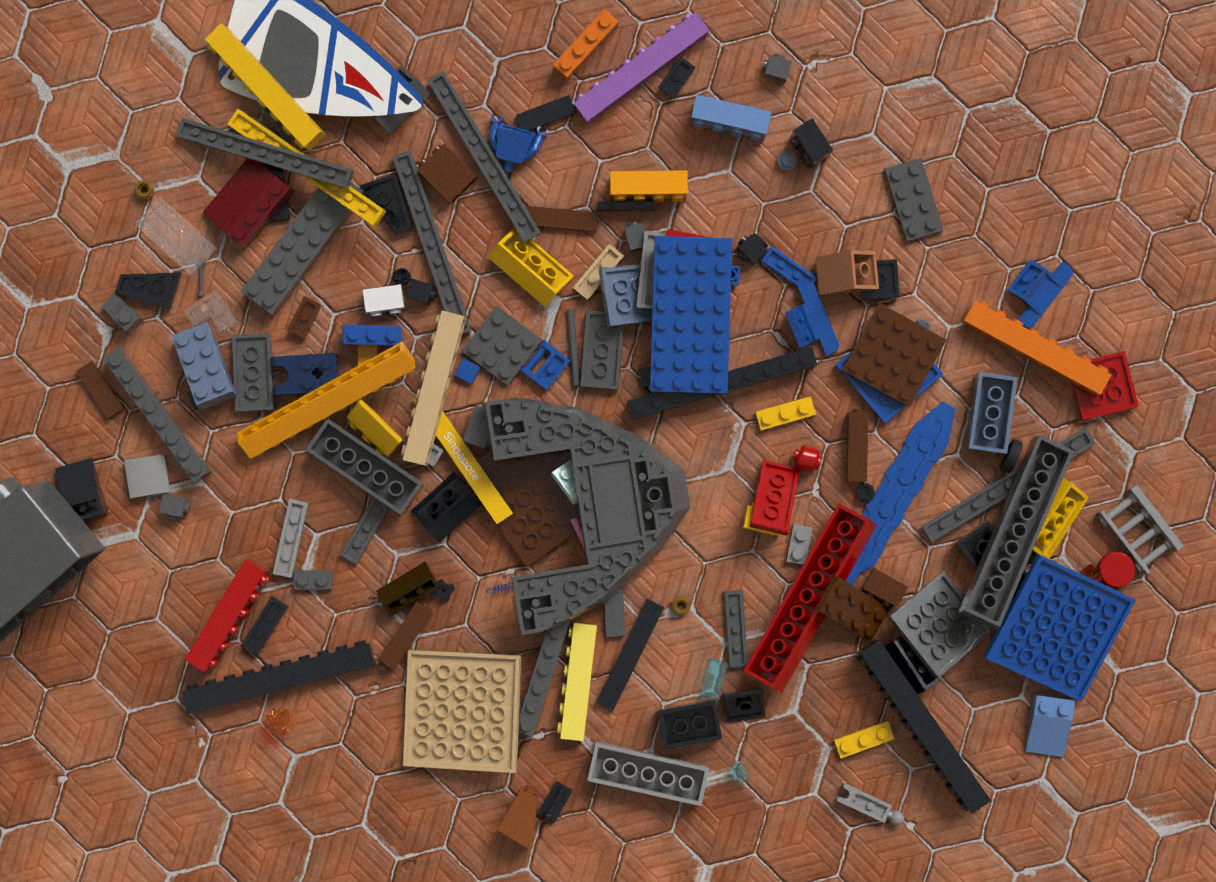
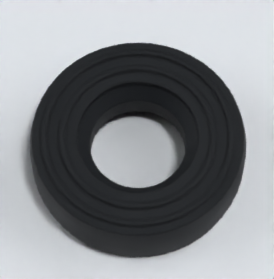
M1013 439L1009 443L1008 452L1003 455L1000 463L1001 471L1010 473L1013 470L1023 447L1021 441Z

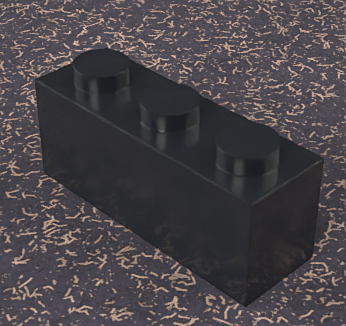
M901 635L885 645L896 665L917 694L926 691L940 681L938 678L935 679Z

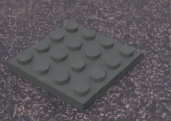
M944 571L888 617L935 679L943 675L992 632L987 625L959 613L965 597Z

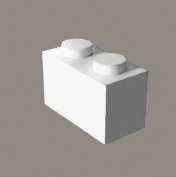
M401 285L363 290L365 311L367 314H371V317L382 316V312L390 311V314L401 313V310L405 309Z

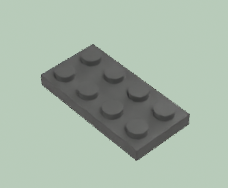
M922 158L885 168L884 172L906 242L942 232V223Z
M586 311L580 387L619 390L624 325L608 327L604 311Z
M271 333L232 335L234 389L237 397H234L235 412L274 410V395L272 394L273 366L270 358H272Z

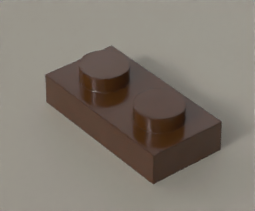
M304 296L287 331L306 339L322 305Z

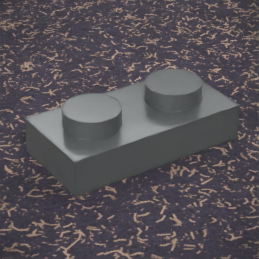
M293 570V590L333 589V570Z

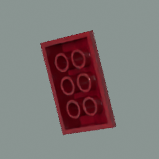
M246 159L203 213L240 247L247 249L295 190L265 164Z

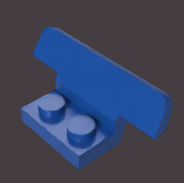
M1030 260L1007 289L1010 294L1023 300L1028 305L1017 319L1024 324L1023 326L1032 328L1070 280L1073 270L1067 263L1062 261L1052 274L1048 269Z
M811 282L799 285L798 288L804 304L785 312L799 348L820 339L827 356L839 349V343L815 285Z

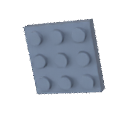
M641 265L599 270L608 327L652 322V310L637 308Z

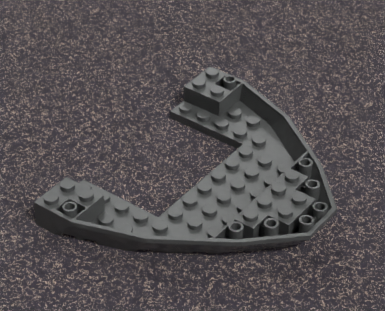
M525 398L482 403L487 441L491 444L493 461L569 449L587 564L511 577L514 593L512 603L517 634L526 635L554 629L609 600L660 552L690 509L685 470L643 438L580 408Z

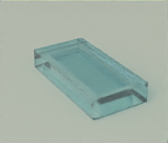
M709 658L700 695L719 700L728 662Z

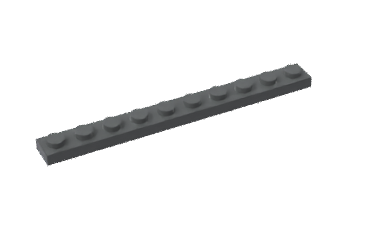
M442 71L427 80L524 243L540 235V230L445 72Z
M185 118L181 119L176 133L177 137L345 189L349 188L354 174L352 169Z
M407 151L392 156L444 310L467 318L412 153ZM468 318L466 319L463 334L472 332Z
M1085 427L1058 444L1073 450V458L1096 443ZM1020 467L921 525L930 542L937 540L1008 497Z

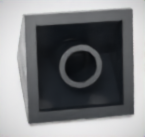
M761 687L723 693L728 723L766 717L763 689Z

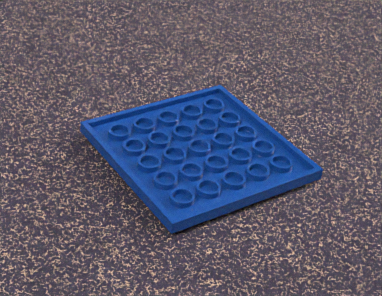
M1037 554L1008 608L1001 626L997 629L984 657L1082 702L1136 600L1041 554Z

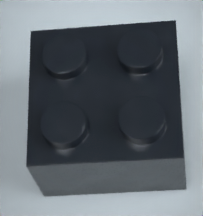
M813 118L794 129L790 136L791 145L795 150L798 149L800 151V158L805 166L809 165L810 169L830 157L833 152L832 147Z

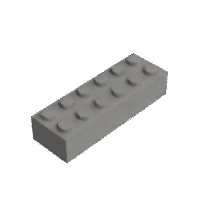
M596 741L587 781L701 806L709 766Z

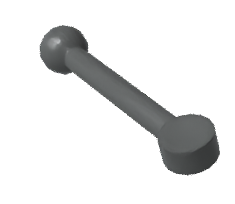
M200 258L197 260L199 265V292L197 297L203 298L205 295L203 292V266L205 261Z

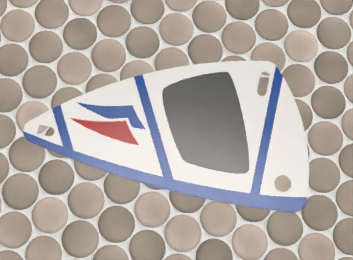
M234 1L228 25L229 30L306 113L333 116H381L414 112L422 106L421 96L378 52L314 1ZM219 60L221 85L235 93L257 100L258 97L255 93L252 95L245 89L244 86L246 84L243 80L239 81L236 78L234 80L228 79L232 68L230 66L227 68ZM404 93L413 100L407 105L399 99L400 94Z

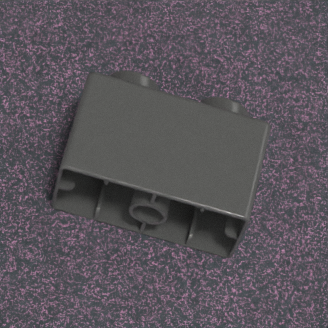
M9 477L0 482V642L105 550L104 545L48 480L21 485L15 477Z

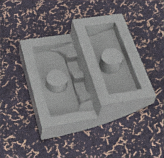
M164 454L124 460L129 499L170 492Z

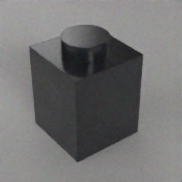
M411 278L406 298L429 305L430 301H434L436 295L434 285Z

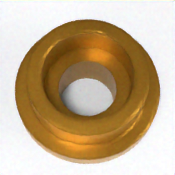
M147 180L139 181L135 186V194L140 199H149L154 194V186ZM143 187L148 188L147 193H142Z
M678 596L673 600L672 610L677 615H685L690 611L691 603L686 597ZM679 602H683L685 604L684 609H679L677 607Z

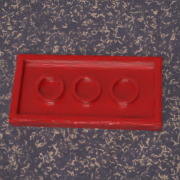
M766 460L762 461L749 527L788 535L800 469Z

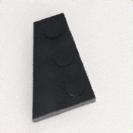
M397 174L360 185L369 199L386 211L382 218L394 234L414 229Z
M182 273L120 274L115 293L172 309Z

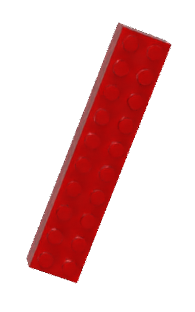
M839 503L837 504L743 670L744 672L783 693L826 617L825 614L815 609L834 575L846 581L877 526L874 522Z

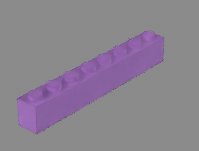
M696 12L693 15L687 14L682 18L681 24L671 26L666 31V35L662 38L660 36L656 37L651 42L652 45L650 47L640 49L636 53L635 58L625 60L620 65L621 68L616 72L612 70L605 76L606 79L600 83L598 81L594 83L588 93H581L574 99L576 101L574 102V108L587 125L709 35L710 30Z

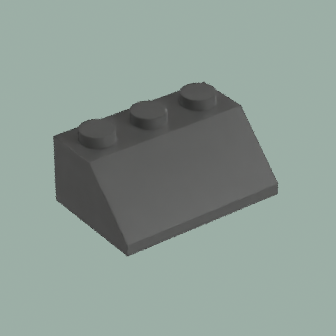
M400 65L396 71L416 90L423 102L430 93L417 78ZM404 93L399 96V99L407 105L413 100ZM412 112L371 117L390 134Z

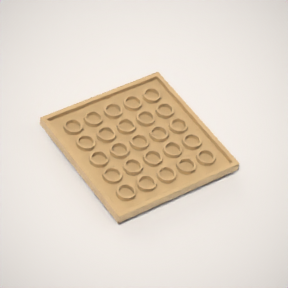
M408 650L403 766L516 773L521 655Z

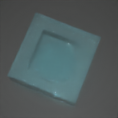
M740 760L734 762L735 768L732 771L736 779L740 778L742 782L749 780Z

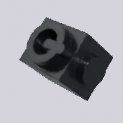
M756 233L751 234L749 237L745 235L737 243L739 245L737 249L739 251L738 256L744 262L748 260L753 266L768 251L766 249L768 247L767 243Z

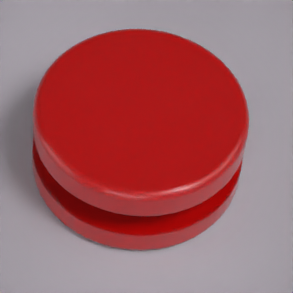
M1110 552L1099 560L1097 574L1105 585L1120 588L1128 585L1134 578L1135 565L1128 555L1121 552Z

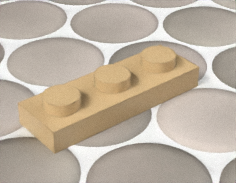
M609 244L575 284L573 289L588 301L601 285L599 270L616 267L624 255Z

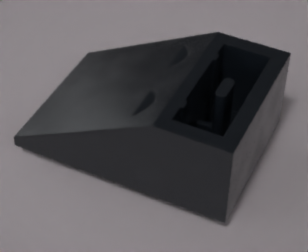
M93 457L55 468L59 493L82 520L109 513Z

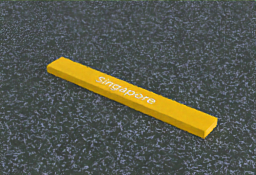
M415 397L412 399V401L417 407L418 400H416ZM442 410L436 436L496 524L499 525L512 516L513 513Z

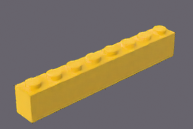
M220 23L205 38L209 43L207 47L215 55L218 53L222 57L220 59L222 64L227 68L230 66L233 69V76L239 81H244L246 84L244 86L245 89L252 95L255 93L258 97L257 102L263 108L267 107L271 111L269 115L276 122L280 121L283 124L282 129L288 135L292 134L296 138L294 142L301 149L311 150L326 135L228 27Z

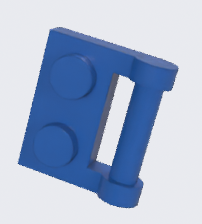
M543 340L537 352L526 366L523 365L520 370L547 391L569 364L570 360ZM547 350L552 354L537 373L534 374L531 371Z

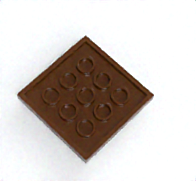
M878 303L842 371L910 407L947 339Z

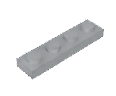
M289 499L273 574L293 577V570L309 505L307 502Z

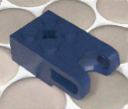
M337 353L275 356L270 358L272 366L285 368L288 372V380L284 384L275 385L272 388V394L275 396L306 395L339 377ZM318 369L323 372L319 379L314 375Z

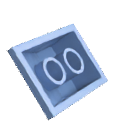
M1036 694L1032 695L1025 752L1064 757L1073 720L1075 701Z

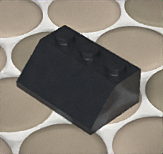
M453 472L411 511L425 529L440 542L482 503Z

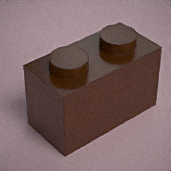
M872 568L862 589L871 598L875 599V597L882 599L881 603L892 608V606H899L908 586Z

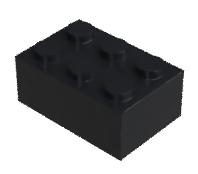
M714 699L657 709L665 749L722 739Z

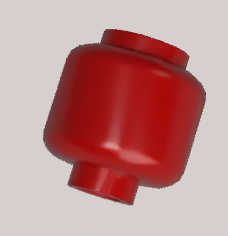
M803 445L800 450H795L792 460H795L796 468L811 473L814 470H818L822 456H820L818 449Z

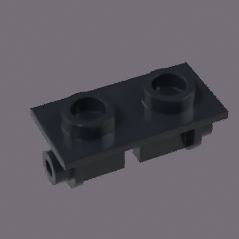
M556 781L537 815L541 816L545 821H550L554 824L573 790Z

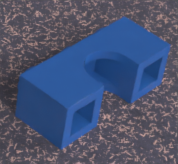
M343 325L341 345L393 347L401 342L402 326Z

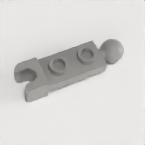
M845 782L842 784L844 789L848 790V795L846 797L837 796L836 801L885 823L887 818L895 826H899L904 822L902 812L890 811L892 808L891 804Z

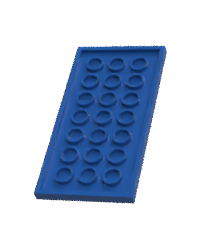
M654 237L650 391L728 393L732 238Z

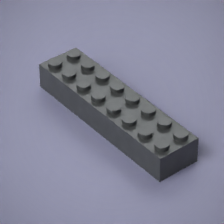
M352 182L350 183V186L352 188L357 190L362 195H366L363 190L354 185ZM318 188L241 292L275 316L353 211Z

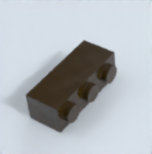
M425 561L376 590L383 607L390 616H393L440 588V585Z

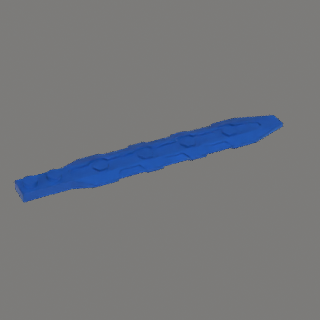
M941 402L914 425L894 463H891L886 471L885 478L876 491L874 498L865 506L866 509L862 516L870 519L877 526L846 579L847 583L853 585L861 572L876 565L893 531L900 525L905 516L904 513L915 495L921 490L924 480L934 463L939 460L947 447L955 408L947 403Z

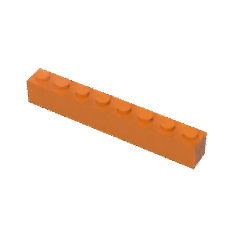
M980 300L973 303L963 324L1097 397L1101 395L1111 377L1107 368L1091 364L1092 361L1085 356H1081V358L1076 356L1074 350L1066 346L1064 348L1058 346V342L1052 338L1047 337L1045 339L1041 337L1039 331L1023 327L1024 324L1017 319L1012 321L1006 318L1007 314L1000 310L994 311L990 309V305Z

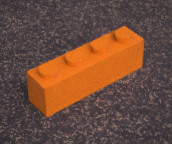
M604 9L553 64V69L568 82L619 26V21Z

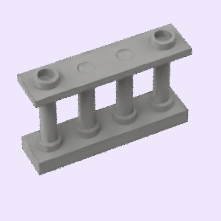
M1132 485L1127 489L1130 493L1128 498L1107 514L1104 510L1097 512L1099 515L1098 520L1104 527L1107 526L1132 558L1135 562V569L1139 573L1148 574L1150 572L1147 568L1149 563L1166 550L1173 549V551H1178L1184 545L1138 485ZM1132 503H1137L1141 508L1140 513L1117 529L1111 520ZM1149 518L1153 523L1151 525L1152 528L1129 544L1123 535L1143 519ZM1155 534H1161L1165 539L1163 540L1164 543L1141 560L1135 550Z

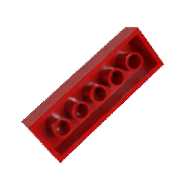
M251 559L244 560L186 656L185 661L203 672L217 667L221 660L218 658L222 652L225 653L230 645L228 640L237 634L240 629L239 622L245 619L250 612L248 607L251 603H255L260 596V592H258L260 587L265 586L269 581L270 576L268 574L270 571Z

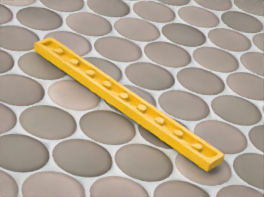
M239 109L236 110L227 125L247 138L303 154ZM301 175L374 227L377 226L386 213L383 208L351 186L345 189Z

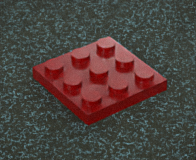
M1125 351L1090 359L1092 361L1091 364L1097 367L1101 365L1109 370L1108 373L1111 374L1108 383L1099 397L1072 383L1081 420L1139 407Z

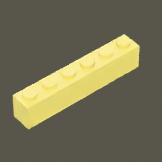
M574 622V625L569 627L568 638H572L571 646L567 645L566 657H570L569 665L565 664L564 676L568 677L567 684H563L562 687L565 703L560 705L559 714L563 715L562 722H558L557 734H561L560 739L584 741L597 625Z

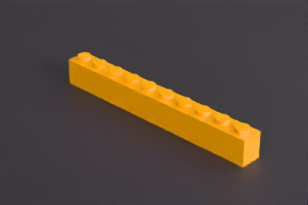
M400 342L237 432L238 444L250 459L260 456L269 448L278 446L288 438H293L300 431L311 428L315 423L327 419L331 414L344 410L349 404L360 401L369 393H374L380 387L393 383L398 377L411 373L416 368L414 357L405 344Z

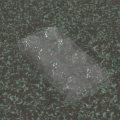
M159 197L134 224L191 277L218 249L162 197Z

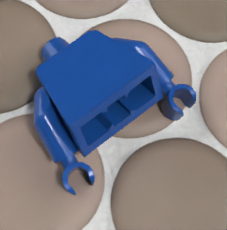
M494 114L491 115L492 125L490 127L489 141L492 150L496 152L497 158L504 160L502 169L513 172L515 163L522 164L524 160H530L539 151L543 138L548 134V129L546 133L542 134L539 132L541 128L539 126L536 132L502 124L503 119L501 115L498 121H494Z

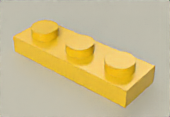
M811 396L755 412L760 431L816 415Z
M887 720L834 739V743L841 759L894 740L895 738Z

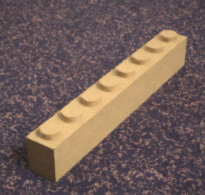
M442 311L441 315H437L435 323L438 326L437 331L431 337L432 350L431 352L428 351L426 356L427 369L423 370L421 375L422 388L418 389L416 394V400H418L417 407H414L412 410V426H409L407 429V445H403L401 456H403L405 461L428 467L467 319L465 316Z

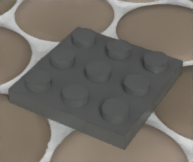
M496 305L462 352L508 386L542 342V339Z

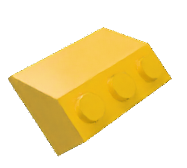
M360 400L347 416L350 420L348 424L355 431L359 429L363 433L361 437L368 444L371 442L377 446L375 451L382 456L386 455L390 458L404 443V440L363 400Z

